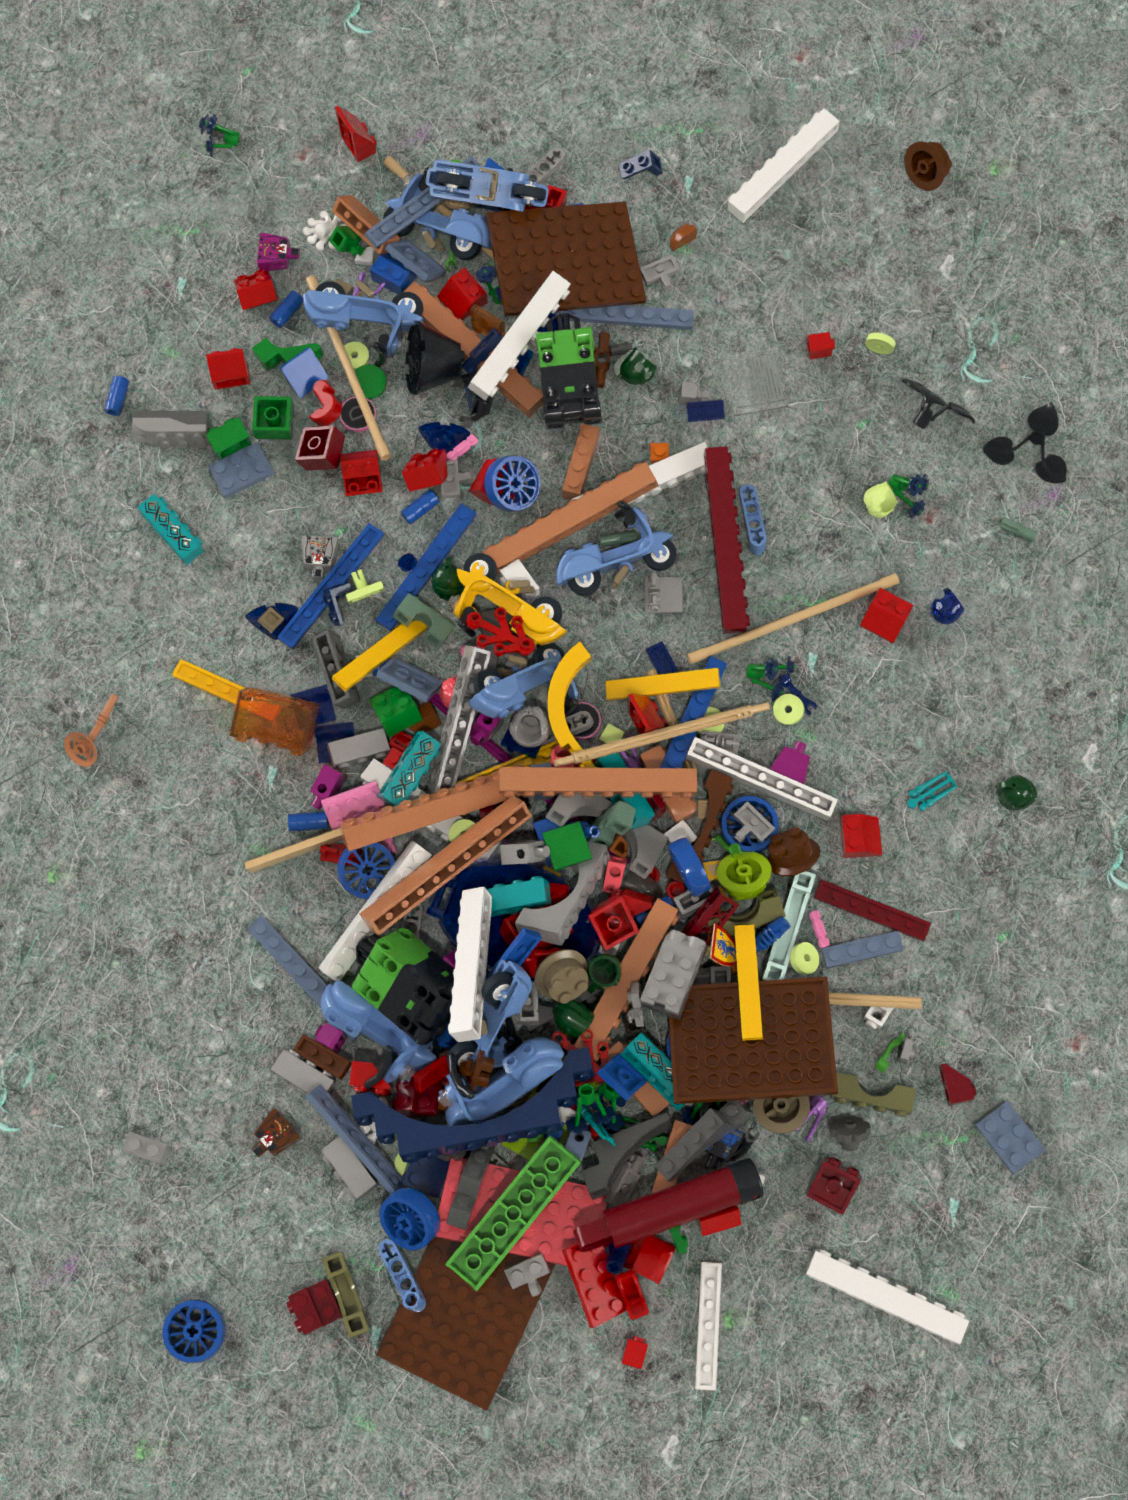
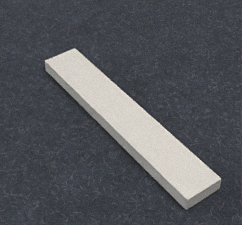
M701 1262L695 1389L716 1391L722 1263Z

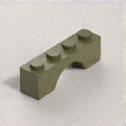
M776 888L759 893L756 903L750 911L742 915H732L722 928L731 936L735 934L734 926L754 925V928H759L765 923L774 922L780 917H785L786 915ZM719 917L710 918L708 926H714V923L718 924Z
M836 1072L838 1094L831 1095V1099H835V1103L845 1105L847 1102L855 1103V1107L866 1109L867 1106L874 1107V1111L886 1113L887 1110L895 1112L894 1115L906 1117V1115L912 1113L916 1093L915 1088L895 1085L889 1094L875 1097L861 1089L857 1076Z
M340 1251L322 1258L328 1279L336 1294L349 1338L352 1339L370 1332L371 1329L344 1253Z

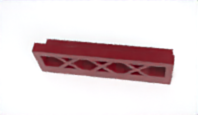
M717 885L681 932L696 937L699 933L707 932V938L703 941L708 946L712 941L714 927L708 926L710 918L719 917L718 925L723 927L739 907V903L727 896L725 890ZM724 901L732 905L729 910L720 912V906Z

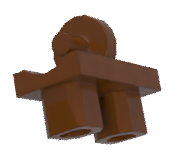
M483 1050L478 1051L475 1064L472 1059H467V1061H463L459 1065V1071L466 1078L471 1076L470 1086L473 1091H475L476 1086L487 1088L490 1074L482 1073L481 1071L492 1073L494 1059L484 1057L485 1051Z

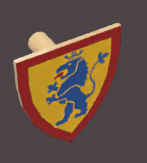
M714 923L712 943L708 947L705 956L710 955L711 960L722 966L730 967L737 965L735 941L726 930Z

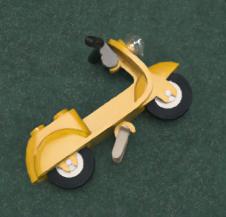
M484 553L473 554L465 561L463 570L457 569V576L465 588L461 596H452L448 600V611L454 612V615L459 619L458 626L470 637H474L476 632L467 627L466 620L470 613H478L472 607L477 595L484 596L497 606L504 608L506 612L514 617H522V627L525 635L533 640L535 646L537 644L542 646L553 643L567 633L559 625L562 619L560 604L551 597H539L529 605L517 597L516 594L535 592V588L530 586V581L509 580L505 588L494 582L497 575V566L489 555Z

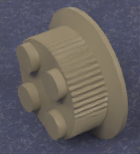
M570 949L552 953L537 968L535 985L538 991L544 996L551 997L563 1004L578 998L588 988L589 978L586 959L578 951Z
M808 1096L754 1099L753 1110L757 1121L762 1127L774 1133L784 1134L795 1131L804 1124L809 1115L810 1101Z

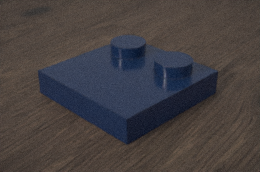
M438 1158L418 1159L415 1163H407L400 1184L439 1198L450 1161Z

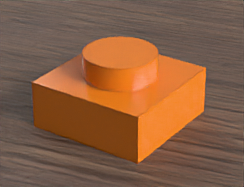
M650 443V463H656L669 457V443Z

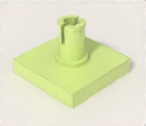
M362 569L357 571L360 580L356 572L351 573L357 589L346 594L348 604L382 592L384 590L382 582L379 581L368 585Z

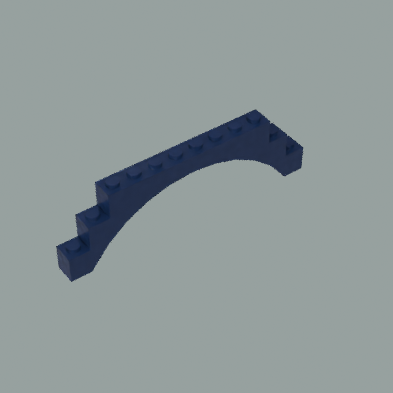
M589 1047L568 1051L563 1060L562 1068L556 1072L539 1093L509 1113L478 1124L445 1126L414 1120L391 1109L372 1092L351 1096L354 1119L358 1125L368 1126L375 1122L376 1137L380 1144H393L395 1141H398L399 1156L403 1163H415L418 1159L423 1158L434 1159L438 1155L443 1154L454 1155L462 1150L474 1151L482 1146L493 1147L502 1142L513 1143L521 1138L532 1139L546 1133L549 1135L556 1134L558 1131L563 1130L559 1107L569 1108L577 1104L578 1093L575 1081H587L595 1077Z

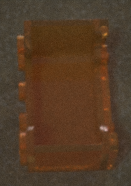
M244 688L238 691L229 736L235 737V740L239 742H246L247 739L256 738L260 743H276L277 747L290 750V754L301 756V754H305L311 748L319 704L261 689Z

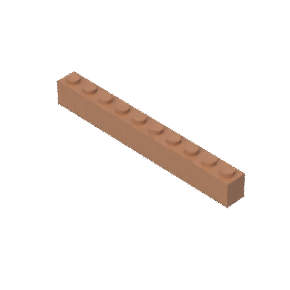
M414 281L403 292H412L420 297L423 303V313L421 316L423 323L460 343L461 351H464V361H466L470 356L469 353L482 340L479 339L478 334L474 330L470 331L466 327L463 320L453 316V312L448 307L444 308L437 297H432L423 285H418ZM486 360L483 361V362H481V363L477 366V370H476V371H479V370H480V368L483 366V364L486 362ZM510 368L507 371L509 374L503 384L499 382L496 387L499 388L498 391L530 418L544 404L543 392L538 387H533L530 380L526 376L522 377L516 368Z
M647 462L638 463L633 466L632 470L618 474L614 480L602 483L594 491H587L583 497L569 501L567 506L553 510L549 516L537 519L534 524L519 529L518 533L513 536L504 537L500 543L488 546L482 553L489 555L495 561L497 575H499L501 569L517 559L523 562L619 508V501L629 503L659 486Z
M514 765V766H511V767H525V766H524V765ZM495 771L490 776L476 777L474 781L468 783L461 782L449 789L442 788L434 794H423L418 799L412 801L404 800L399 805L393 807L386 806L377 812H367L362 817L356 819L348 818L343 823H340L339 826L348 851H352L506 801L510 797H504L503 794H499V771ZM515 794V797L521 796L523 794Z
M499 767V794H503L504 797H514L515 794H523V797H534L535 794H543V797H554V794H562V797H574V794H582V797L590 798L594 797V794H602L604 798H611L614 795H621L623 798H632L633 795H641L642 798H652L653 795H661V798H672L673 795H680V798H692V795L697 793V769Z
M515 796L508 798L359 913L367 927L379 936L531 818L532 815L524 801Z
M657 898L620 964L622 973L620 981L616 986L605 990L593 1012L594 1019L587 1029L593 1033L592 1045L594 1062L598 1064L601 1058L600 1053L597 1051V1045L600 1042L609 1044L612 1038L609 1036L612 1029L617 1030L622 1021L619 1019L621 1013H626L631 1003H628L627 994L628 991H631V983L640 982L642 977L646 978L651 969L649 964L651 960H656L660 951L658 948L669 933L670 926H675L680 918L677 915L678 909ZM585 1032L583 1037L590 1039L591 1033ZM581 1035L574 1045L577 1049L585 1048ZM602 1044V1045H600L599 1050L601 1051V1049H602L603 1046H604L605 1048H606L607 1046Z

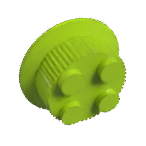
M742 852V855L735 853L733 857L731 855L726 856L719 863L716 873L719 883L725 888L726 892L735 900L740 901L755 898L759 893L764 892L766 884L771 877L772 869L770 862L763 855L756 852Z

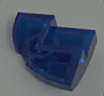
M433 422L418 427L419 432L432 449H445L446 454L453 451V448L470 436V432L467 429L450 423V426L441 425L440 422Z
M275 603V606L267 608L265 605H262L246 614L245 618L258 630L277 640V636L297 613L298 607L286 603ZM270 607L285 619L272 634L257 622Z

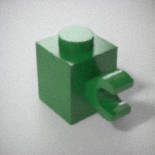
M336 226L329 241L339 252H350L353 256L356 253L361 256L364 252V248L358 244L361 239L360 236L348 226Z

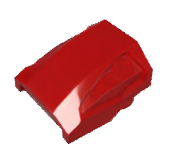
M654 1236L633 1242L622 1267L629 1270L633 1269L637 1274L659 1285L676 1247Z

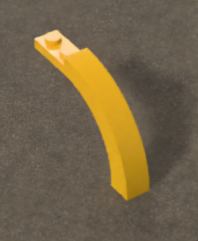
M581 642L573 646L559 662L550 682L547 700L549 721L553 735L562 751L568 747L570 748L568 749L570 755L583 749L568 728L564 713L565 698L576 674L592 661L590 654ZM591 760L582 762L579 765L580 768H596Z

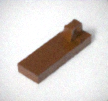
M305 1034L301 1036L293 1049L301 1057L340 1080L346 1076L352 1065L349 1060Z

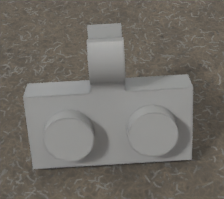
M673 255L640 267V271L647 286L661 281L663 290L666 293L672 290V283L669 277L680 273V268Z
M458 460L447 461L448 476L444 483L441 484L442 498L461 497L460 483L473 484L472 472L459 473Z
M748 801L733 815L743 826L734 837L739 843L749 833L762 843L775 830V827Z
M639 982L631 983V991H628L627 994L628 1003H632L633 1007L630 1008L627 1014L628 1021L632 1023V1020L635 1019L636 1027H643L644 1012L640 1002Z
M541 1252L505 1268L504 1272L512 1289L528 1283L530 1293L534 1297L541 1294L540 1292L542 1291L537 1278L550 1273V1268Z

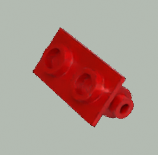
M335 843L325 844V846L321 845L320 861L337 864L346 846ZM361 848L356 850L359 856L361 854ZM351 853L347 858L352 862L359 863L354 853ZM345 863L347 866L356 867L350 863Z

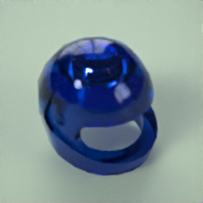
M947 587L943 589L945 596L942 599L935 598L930 608L931 615L935 621L944 625L956 622L964 612L960 601Z

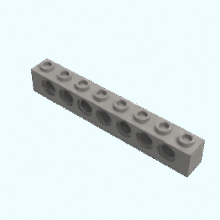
M465 645L440 739V752L435 758L426 794H434L439 789H449L456 785L476 711L469 705V701L476 695L473 683L479 673L487 670L491 651Z

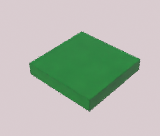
M580 821L542 833L545 845L550 849L549 856L554 871L592 859Z

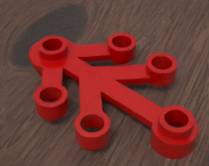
M502 607L497 608L494 614L500 628L483 620L477 612H472L467 616L466 625L468 628L476 630L481 627L495 635L488 637L485 634H480L477 637L476 644L481 648L495 644L493 652L496 656H503L512 652H518L520 655L527 656L534 651L535 643L532 639L526 637L522 627V617L515 616L511 622V626L516 630L518 636L516 637L510 632L506 620L507 612ZM508 641L512 643V645L505 646L504 644H502V642Z
M587 1029L581 1034V1038L584 1041V1046L589 1047L594 1073L596 1074L595 1077L587 1081H581L576 1086L598 1082L604 1086L605 1081L597 1072L609 1062V1046L606 1042H600L597 1045V1051L601 1057L600 1067L594 1062L593 1033ZM560 1031L553 1033L551 1040L555 1042V1038L558 1035L563 1037L562 1042L558 1043L567 1051L577 1049L567 1041L566 1035H563ZM585 1032L591 1033L590 1039L583 1037ZM600 1045H606L607 1050L601 1052L599 1050Z

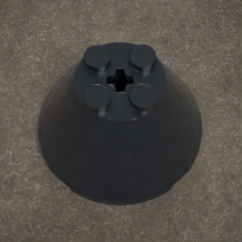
M415 320L414 323L416 324L411 325L409 329L405 364L409 365L406 383L411 395H418L454 379L461 378L462 369L460 365L464 361V351H461L460 343L423 322Z

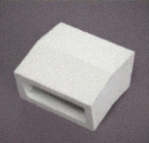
M681 820L664 834L669 837L667 841L669 844L683 837H686L690 844L697 839V836L684 820Z

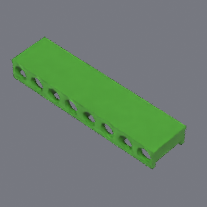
M550 1135L445 1265L471 1285L474 1290L478 1291L582 1161Z

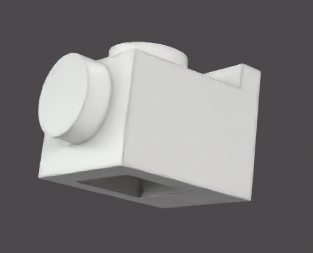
M870 1007L863 1018L866 1020L865 1024L873 1030L876 1028L881 1029L893 1008ZM874 1013H879V1014H880V1018H879V1019L874 1018V1017H873V1014H874Z

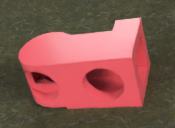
M610 856L603 892L611 894L620 889L628 861L627 858L624 860L619 856Z

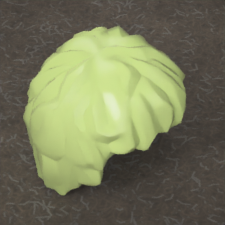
M887 481L869 488L864 495V502L869 514L877 518L887 516L898 503Z

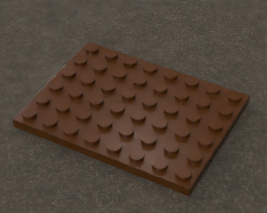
M626 201L525 209L523 212L512 210L486 213L505 316L520 315L552 271L571 283L568 288L570 293L564 301L560 299L558 302L560 306L557 311L643 304L646 302Z
M827 977L758 981L763 1040L742 1041L738 982L693 985L680 1020L669 1017L674 1104L838 1094Z
M435 1237L430 1242L414 1275L426 1299V1306L421 1312H413L405 1308L401 1302L376 1355L487 1411L556 1264L547 1262L550 1273L537 1278L542 1291L540 1292L541 1294L532 1297L528 1283L512 1289L504 1272L505 1268L528 1258L508 1253L479 1290L476 1291L451 1268L445 1265L462 1243ZM412 1296L414 1300V1303L412 1305H415L417 1299L414 1296Z

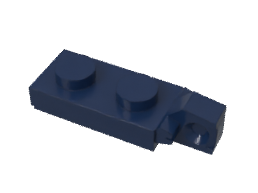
M493 328L469 353L470 356L461 365L469 375L476 371L477 366L485 361L489 353L497 347L503 339L501 333L496 328Z

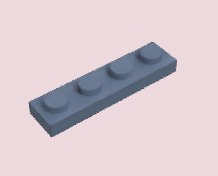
M899 931L822 948V954L826 969L901 952L904 949Z

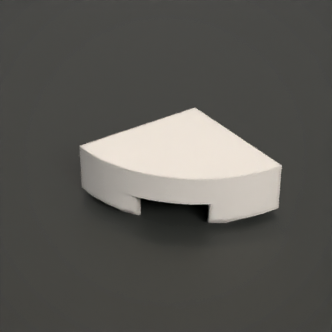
M367 247L361 256L359 254L356 255L355 264L373 266L375 250L372 247Z

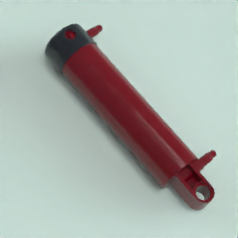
M750 1158L727 1165L725 1168L603 1210V1218L575 1228L573 1234L580 1252H587L601 1246L607 1248L610 1246V1243L616 1249L728 1208L762 1198L764 1196L762 1182L755 1164Z

